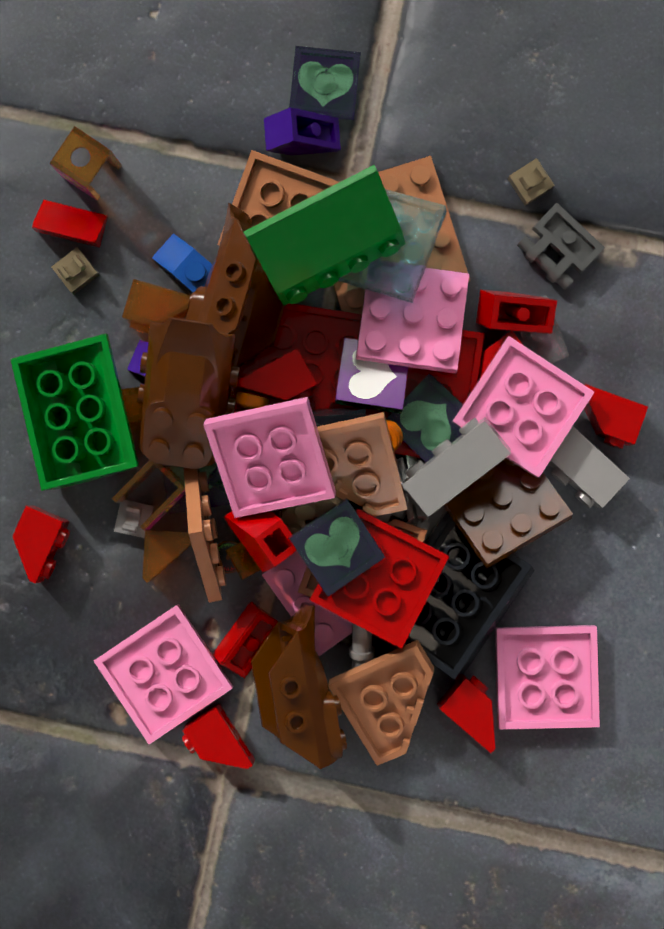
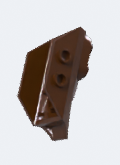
M228 203L218 254L211 267L205 286H200L191 294L185 320L211 323L218 332L234 334V366L240 367L274 345L285 306H283L244 234V231L253 227L249 215Z
M169 317L164 323L150 322L147 353L143 352L140 363V373H146L145 384H140L137 403L143 404L139 448L150 461L190 469H200L216 463L203 424L206 419L231 414L235 411L236 398L230 397L231 387H237L240 367L234 366V334L218 332L211 323Z
M305 602L301 604L298 611L289 620L277 621L252 658L251 665L261 726L277 736L282 744L319 769L332 765L337 759L342 758L343 750L347 749V740L343 729L339 727L338 716L342 714L340 700L337 695L332 696V693L329 691L323 665L315 650V606Z

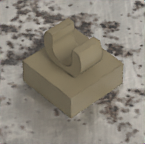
M537 158L508 177V181L525 206L555 186Z
M78 247L51 267L73 295L99 276V273Z

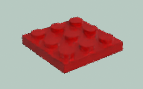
M357 509L355 514L383 556L327 595L318 584L310 601L402 649L449 556Z

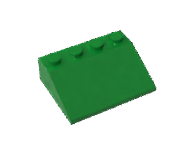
M375 165L244 231L249 244L283 306L289 303H299L309 293L319 288L324 289L333 286L339 278L350 272L357 273L369 266L370 262L382 256L389 257L394 255L406 244L402 229Z
M105 333L10 359L41 491L57 490L139 467L108 334Z

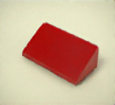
M43 200L33 221L32 228L38 233L100 248L108 216Z
M250 602L215 649L213 656L222 666L245 679L252 669V658L278 620L253 602Z

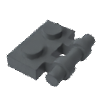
M558 203L532 228L541 239L534 244L525 236L517 244L526 254L524 257L530 263L534 261L548 274L546 278L552 283L557 282L564 290L574 281L564 271L571 265L581 274L605 248ZM548 245L563 258L558 264L543 252Z

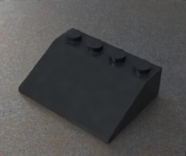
M446 512L425 544L447 554L449 558L405 644L407 645L419 640L432 664L453 679L460 680L535 570L530 564L513 553L486 569L452 517Z

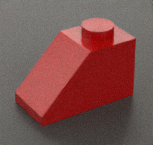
M480 289L476 323L490 329L552 334L557 300L512 292Z
M298 349L238 380L243 390L282 402L305 397L309 399L314 396L312 390L317 388V384Z
M584 384L594 391L584 410L596 435L605 438L604 444L618 449H623L624 445H635L648 406Z
M463 675L460 680H457L437 705L443 713L492 753L496 747L492 700L486 694L489 688L476 676L473 675L469 680Z
M220 703L186 724L182 730L185 734L182 737L185 746L190 753L196 752L202 760L243 769H249L254 764V756Z

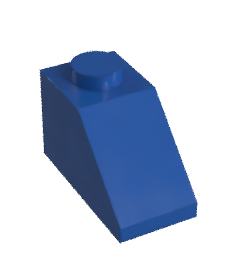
M174 233L152 257L157 264L191 294L200 286H205L212 264Z

